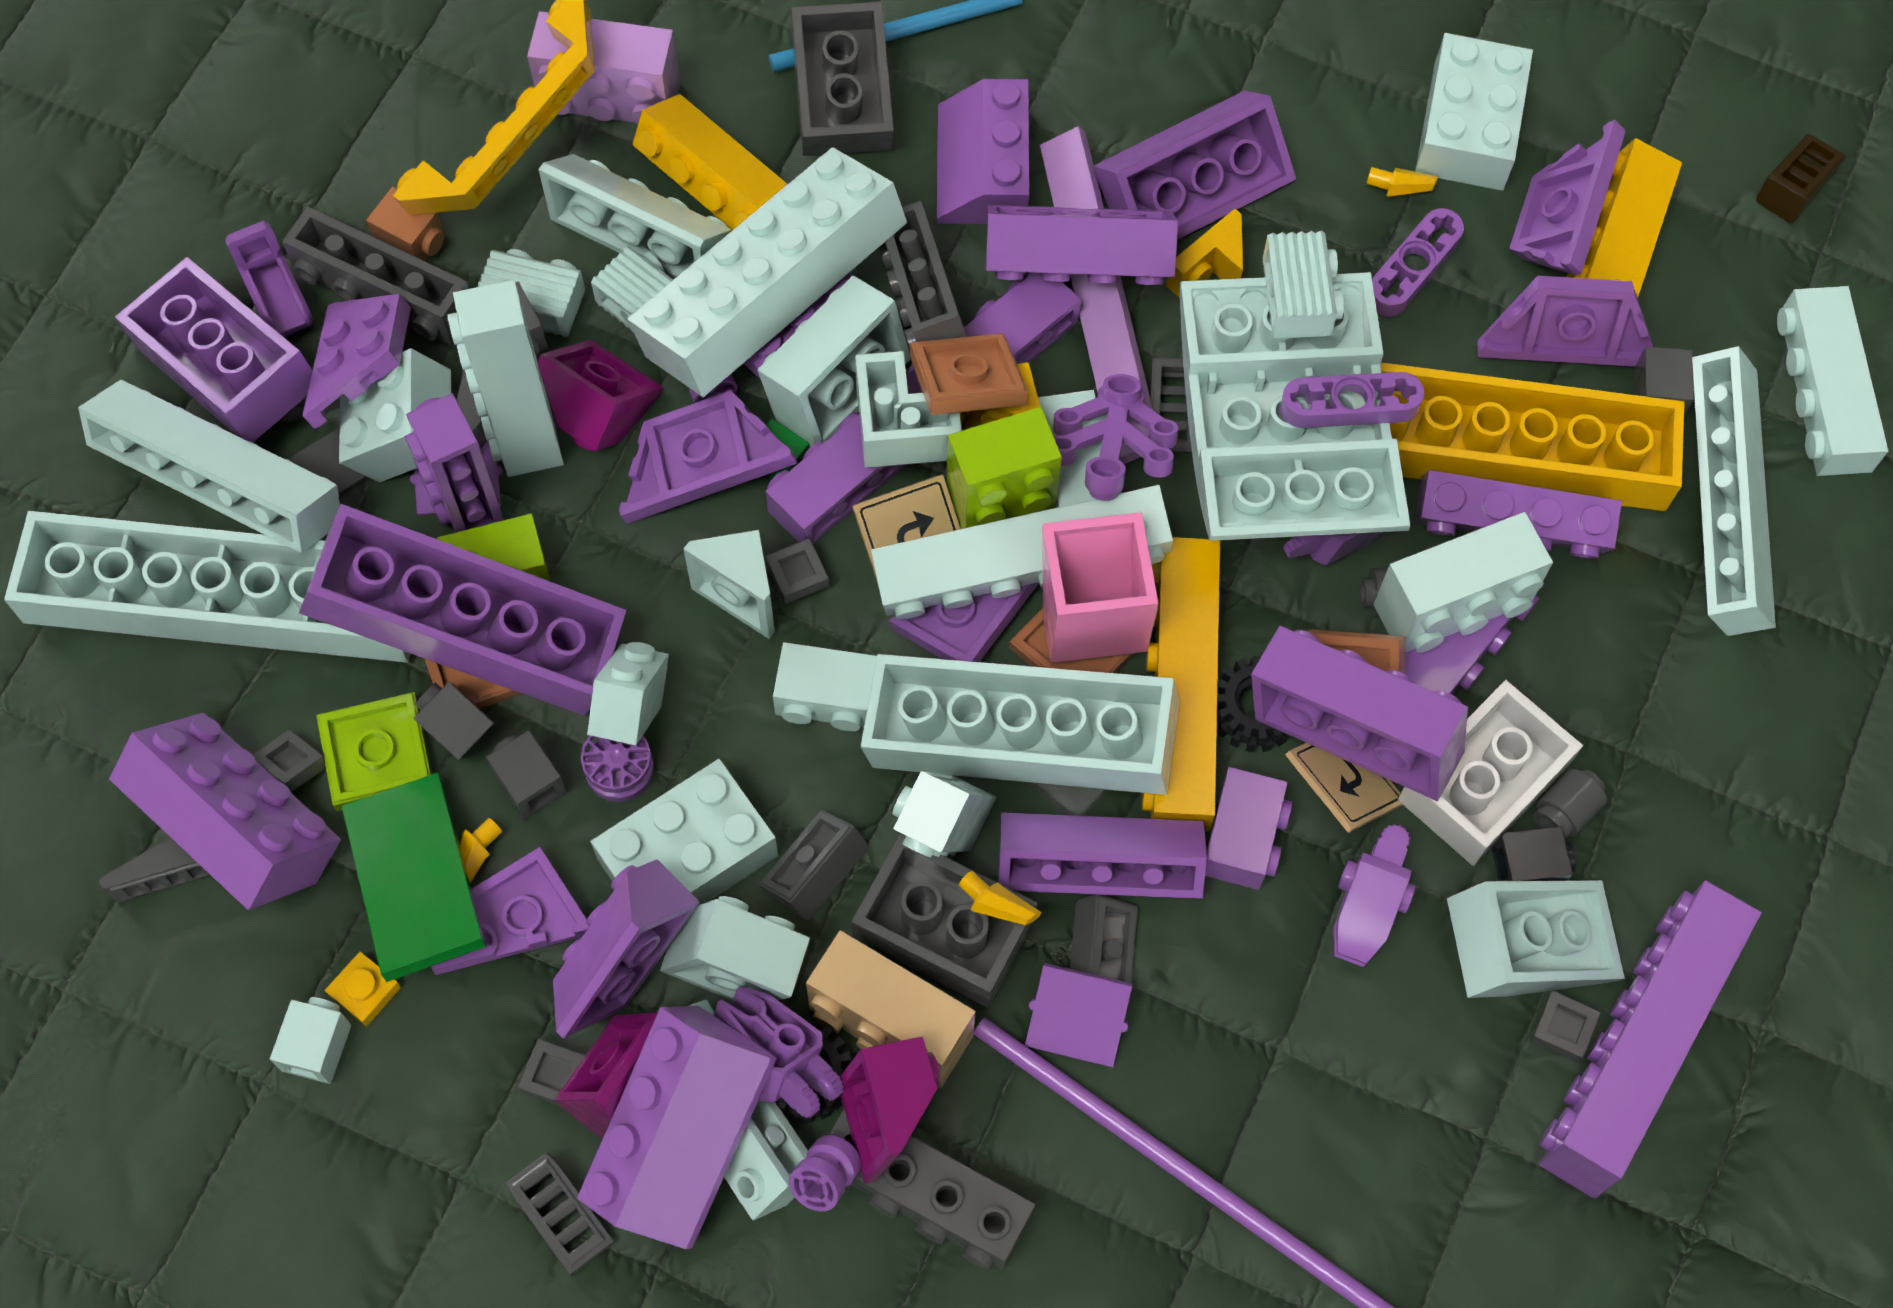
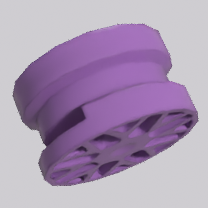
M589 735L582 747L581 763L588 785L596 795L607 801L624 802L635 799L646 791L653 779L655 766L648 741L644 736L641 737L635 746L596 737L599 740L593 743L592 739L595 736ZM588 745H590L591 748L589 752H586Z

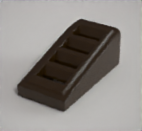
M1807 134L1767 177L1756 197L1757 203L1790 223L1794 222L1842 165L1847 156L1813 135ZM1803 155H1806L1807 157H1809V158H1811L1812 160L1816 161L1817 163L1821 164L1822 166H1824V168H1822L1821 166H1819V165H1817L1816 163L1812 162L1811 160L1807 159V158L1804 157Z

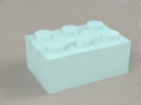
M1444 33L1434 64L1415 172L1436 175L1440 179L1504 190L1516 157L1533 53L1532 49Z
M853 275L840 289L832 292L828 300L808 320L802 322L795 333L777 351L772 352L765 359L763 365L757 371L776 422L807 441L810 447L818 441L825 442L838 432L840 424L846 417L854 412H859L855 355L904 351L905 364L911 359L895 300Z
M1526 512L1391 563L1373 605L1389 635L1405 636V652L1416 649L1418 653H1422L1441 644L1446 636L1459 631L1462 635H1469L1487 625L1489 619L1502 614L1506 618H1512L1528 610L1533 605L1532 601L1537 591L1543 586V580L1553 561Z
M717 759L590 841L598 862L612 882L626 867L634 865L637 868L658 859L700 902L698 906L711 901L778 857L775 836L720 759Z

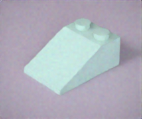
M1602 880L1485 881L1447 898L1468 998L1507 997L1617 982L1625 979Z

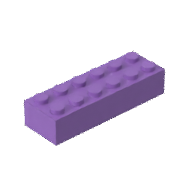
M340 504L299 613L585 716L591 708L594 679L613 655L626 610Z
M1706 880L1692 894L1684 890L1674 907L1671 905L1668 907L1655 929V932L1660 935L1651 948L1647 947L1634 967L1632 973L1637 975L1629 990H1623L1610 1012V1016L1615 1019L1605 1033L1601 1032L1587 1054L1586 1058L1594 1063L1589 1064L1582 1076L1577 1075L1563 1099V1102L1570 1107L1563 1111L1558 1120L1554 1119L1550 1123L1539 1143V1146L1546 1150L1539 1166L1594 1199L1622 1179L1762 912Z

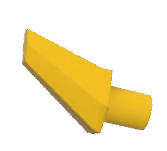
M1371 167L1366 184L1388 190L1386 196L1390 197L1433 191L1439 176L1395 168L1392 173Z
M490 818L482 823L472 834L467 830H464L461 834L459 845L469 883L475 877L484 860L490 855L485 848L502 833L500 827Z
M973 870L968 872L959 882V886L974 900L971 907L973 912L1022 925L1032 923L1042 913L1004 888L999 882L989 886Z

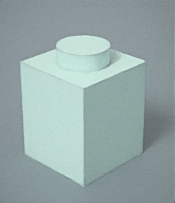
M310 997L308 1004L291 1000L270 1060L282 1072L331 1084L351 1024L339 1012L340 1006L336 1003L317 997Z

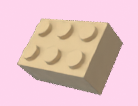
M841 930L806 982L809 1008L815 1012L812 1018L822 1027L826 1025L833 1029V1033L838 1034L843 1029L858 1038L856 1045L860 1049L923 1036L927 1053L932 1052L938 1063L939 1082L936 1085L940 1089L973 1038L976 1011Z

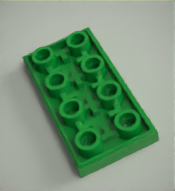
M438 772L342 806L380 973L386 982L486 947L444 784Z

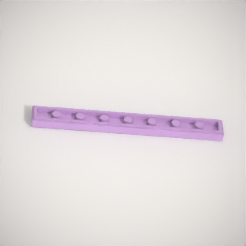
M1077 126L1041 144V153L1054 207L1104 209L1086 132ZM1070 274L1074 293L1081 299L1079 315L1097 392L1103 386V382L1107 377L1115 374L1130 375L1140 381L1141 389L1145 393L1144 404L1153 410L1121 276L1117 275L1116 283H1094L1088 281L1089 274ZM1127 416V422L1145 436H1149L1148 428L1131 416ZM1122 442L1119 460L1123 464L1141 457Z

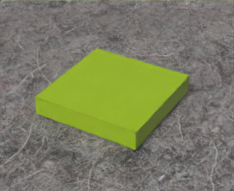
M414 692L316 715L332 804L336 811L342 810V806L432 774L424 730L414 720L420 712V709L415 705L418 699Z

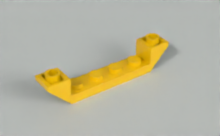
M556 0L549 10L548 18L545 21L553 38L568 50L565 53H558L550 61L546 69V75L536 87L531 86L521 94L517 100L515 111L505 122L500 121L492 127L486 137V144L475 156H469L459 165L452 183L424 160L416 169L411 168L403 174L397 184V191L393 194V197L408 214L418 215L476 209L595 72L591 12L586 0Z

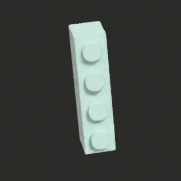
M1849 286L1794 289L1783 308H1780L1778 311L1777 327L1780 335L1785 336L1788 348L1786 366L1789 375L1794 376L1796 383L1797 414L1799 417H1803L1807 431L1805 438L1806 454L1809 459H1813L1817 476L1872 473L1888 453V447Z

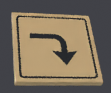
M943 474L852 505L876 581L877 576L871 549L960 530Z
M1302 744L1285 754L1348 833L1403 806L1398 800L1401 793L1390 780L1311 744Z

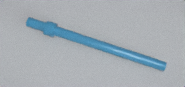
M968 0L884 23L885 42L1022 5L1023 0ZM793 48L768 55L773 72L794 67Z

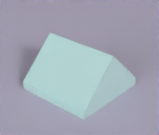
M759 530L689 541L683 549L691 589L770 639L775 629Z

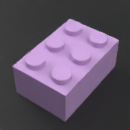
M540 11L527 55L534 87L546 75V69L550 61L558 53H565L568 50L553 38L545 21L548 18V13ZM591 19L595 72L558 115L570 113L591 116L601 121L613 119L638 124L643 109L671 98L679 92L681 83L673 30Z

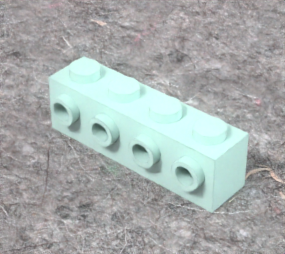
M921 771L913 789L905 786L896 801L892 815L898 817V820L893 829L906 835L902 844L928 857H932V855L940 857V854L955 856L956 852L972 850L997 797L953 775Z
M707 1000L689 1005H698L714 1015V1010ZM757 1102L724 1176L752 1220L787 1206L795 1198L789 1186V1177L799 1162L806 1158L808 1150L776 1103Z

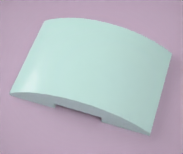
M1371 272L1337 274L1336 278H1332L1333 290H1341L1343 294L1342 319L1335 320L1331 336L1272 338L1265 277L1180 282L1182 352L1189 433L1199 500L1210 541L1409 531L1410 520L1397 439H1392L1390 423L1298 428L1287 423L1280 413L1283 391L1286 385L1294 379L1382 373L1380 364L1383 358V347ZM1346 391L1338 396L1341 404L1347 408L1358 409L1365 405L1363 397L1356 392ZM1375 391L1376 398L1374 405L1379 406L1381 400H1377L1378 392ZM1324 394L1323 400H1327L1326 409H1328L1329 394ZM1299 396L1296 398V402H1300L1302 409H1310L1311 404L1306 403L1305 397Z

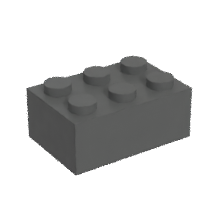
M882 2L791 7V33L802 156L824 155L832 147L842 153L892 150L894 127Z
M900 834L851 921L852 938L989 1008L1034 921L1030 924L1022 925L973 912L971 907L974 900L959 886L962 878L972 870L941 854L940 857L935 855L928 857L902 844L905 836ZM975 872L989 886L997 883ZM1003 886L1037 909V902Z

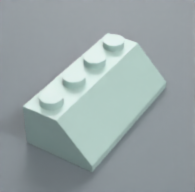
M575 154L543 162L538 169L552 221L618 253L623 252L626 246H631L641 255L644 252H649L660 261L664 267V273L672 279L679 276L732 231L720 219L713 216L704 217L690 210L683 202L676 198H665L650 191L646 185L636 179L630 178L627 180L612 173L604 164L596 160L587 161Z

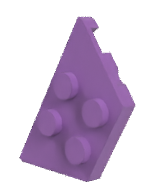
M1616 120L1610 121L1602 127L1604 132L1603 138L1591 147L1585 149L1579 143L1567 151L1557 162L1549 164L1532 176L1509 248L1518 258L1570 274H1582L1626 132Z
M1537 276L1477 341L1478 357L1618 366H1635L1645 347H1654L1632 281Z
M400 294L335 302L328 305L302 415L314 429L327 421L324 416L326 407L344 394L352 402L364 393L372 383L382 379L400 365L411 309Z
M730 390L643 422L638 438L639 450L632 460L628 475L632 479V485L627 502H621L619 513L621 518L628 524L795 465L797 460L792 451L756 415H753L746 405Z

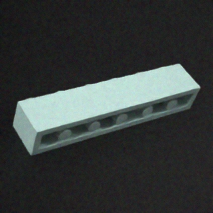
M515 280L453 292L457 313L448 314L449 326L454 345H457L462 368L466 372L470 392L474 396L479 418L481 417L486 440L489 441L493 461H503L508 477L564 465L554 419Z
M1737 346L1692 357L1708 616L1727 636L1776 628L1757 369L1741 348Z
M121 379L78 407L87 446L300 553H303L327 535L340 502L337 484L325 477H320L288 459L281 458L253 442L244 440L216 424L205 421L183 408L166 402L148 391L142 390Z
M1160 485L1120 493L1112 500L1093 499L871 549L885 613L887 616L896 614V618L900 620L910 619L923 615L925 613L924 608L944 604L946 609L959 608L973 602L972 597L992 593L993 598L1008 597L1021 591L1020 586L1037 582L1040 583V587H1043L1042 524L1142 512L1151 564L1158 563L1165 559L1164 554L1172 552L1173 544Z

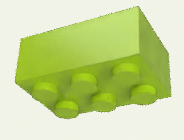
M1042 407L948 435L946 485L960 529L1056 508L1062 456Z

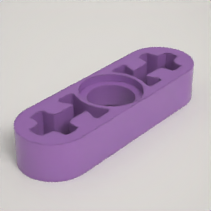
M1444 208L1429 212L1376 273L1372 283L1377 314L1392 317L1402 313L1456 250L1464 231L1463 221L1457 213ZM1442 227L1449 230L1448 234L1444 233L1440 236L1435 246L1430 243L1434 230L1439 231ZM1410 254L1420 255L1426 260L1428 267L1420 271L1412 270L1405 265L1403 258ZM1396 278L1401 281L1397 295L1392 294L1388 298L1381 295L1382 291L1387 292L1395 284Z
M1406 372L1297 378L1289 382L1283 391L1280 413L1287 423L1298 428L1406 422L1413 419L1419 412L1424 398V387L1418 378ZM1353 391L1363 397L1365 405L1358 409H1350L1341 404L1338 396L1343 392ZM1375 391L1378 392L1377 400H1381L1379 406L1374 405L1376 398ZM1393 391H1401L1402 397L1408 399L1407 403H1399L1398 397L1392 396ZM1324 394L1330 395L1328 409L1325 408L1327 400H1323ZM1299 396L1305 397L1306 403L1311 404L1310 409H1302L1300 402H1296V398Z

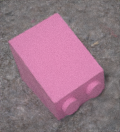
M1142 512L1042 524L1043 620L1050 663L1147 652L1159 603Z

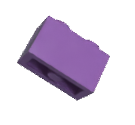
M1228 767L1206 850L1205 876L1257 890L1260 889L1265 875L1275 876L1282 847L1273 845L1277 828L1281 830L1286 829L1292 807V801L1284 799L1288 782Z

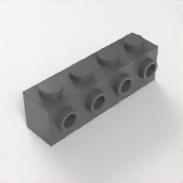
M921 201L904 206L902 209L907 223L879 247L886 269L894 268L886 273L895 298L903 297L895 301L904 328L912 326V328L904 330L908 345L910 347V343L967 337Z
M308 206L282 241L292 264V271L300 279L309 284L319 282L331 288L337 296L345 301L400 294L411 307L407 325L411 326L418 335L427 340L434 341L437 338L452 346L454 342L449 326L448 314L457 313L453 292L469 289L466 280Z
M843 1109L829 1135L841 1137L854 1147ZM912 1136L908 1139L902 1152L874 1182L864 1184L860 1170L852 1183L845 1187V1192L849 1193L853 1186L871 1196L868 1204L886 1216L896 1218L897 1214L901 1213L916 1221L917 1224L914 1229L929 1240L943 1244L946 1238L964 1248L961 1255L966 1260L988 1271L992 1265L1004 1270L1035 1208L1033 1202Z

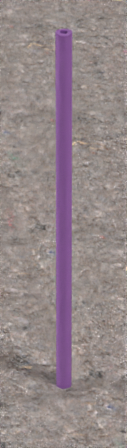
M986 1017L979 1023L974 1031L976 1037L1358 1308H1396Z

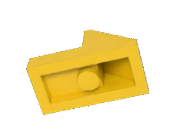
M1233 209L1176 257L1175 277H1168L1166 286L1175 295L1180 297L1181 281L1208 280L1212 273L1220 279H1241L1243 272L1241 213Z

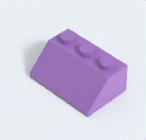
M982 79L939 103L937 224H987L988 205L1028 206V79Z
M658 859L637 868L634 865H630L622 870L611 883V888L614 890L611 896L587 918L586 924L589 928L583 937L576 940L564 952L562 960L565 963L553 979L556 1032L563 1039L624 1010L700 903Z

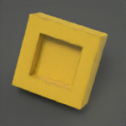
M359 952L324 991L367 1027L402 987L396 980L386 982L380 973L379 966L362 952Z

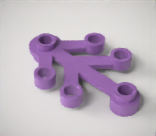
M1111 375L1104 380L1103 386L1099 388L1097 398L1072 408H1061L1054 413L1053 431L1057 435L1054 436V439L1062 456L1061 466L1074 463L1077 450L1102 440L1099 457L1092 458L1087 462L1085 472V486L1089 490L1090 495L1098 500H1112L1124 488L1126 468L1123 462L1119 460L1122 442L1144 458L1143 470L1146 474L1152 477H1166L1172 473L1174 454L1169 449L1177 444L1178 425L1174 421L1164 419L1144 404L1145 393L1141 389V383L1137 378L1130 375ZM1108 413L1106 419L1082 428L1083 421ZM1128 415L1149 429L1148 437L1127 422Z

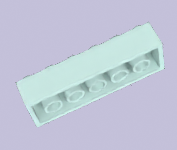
M832 147L627 318L645 357L700 396L704 397L907 223L894 183Z
M877 654L861 749L871 766L879 769L912 772L927 771L955 776L1167 795L1180 700L1174 678Z

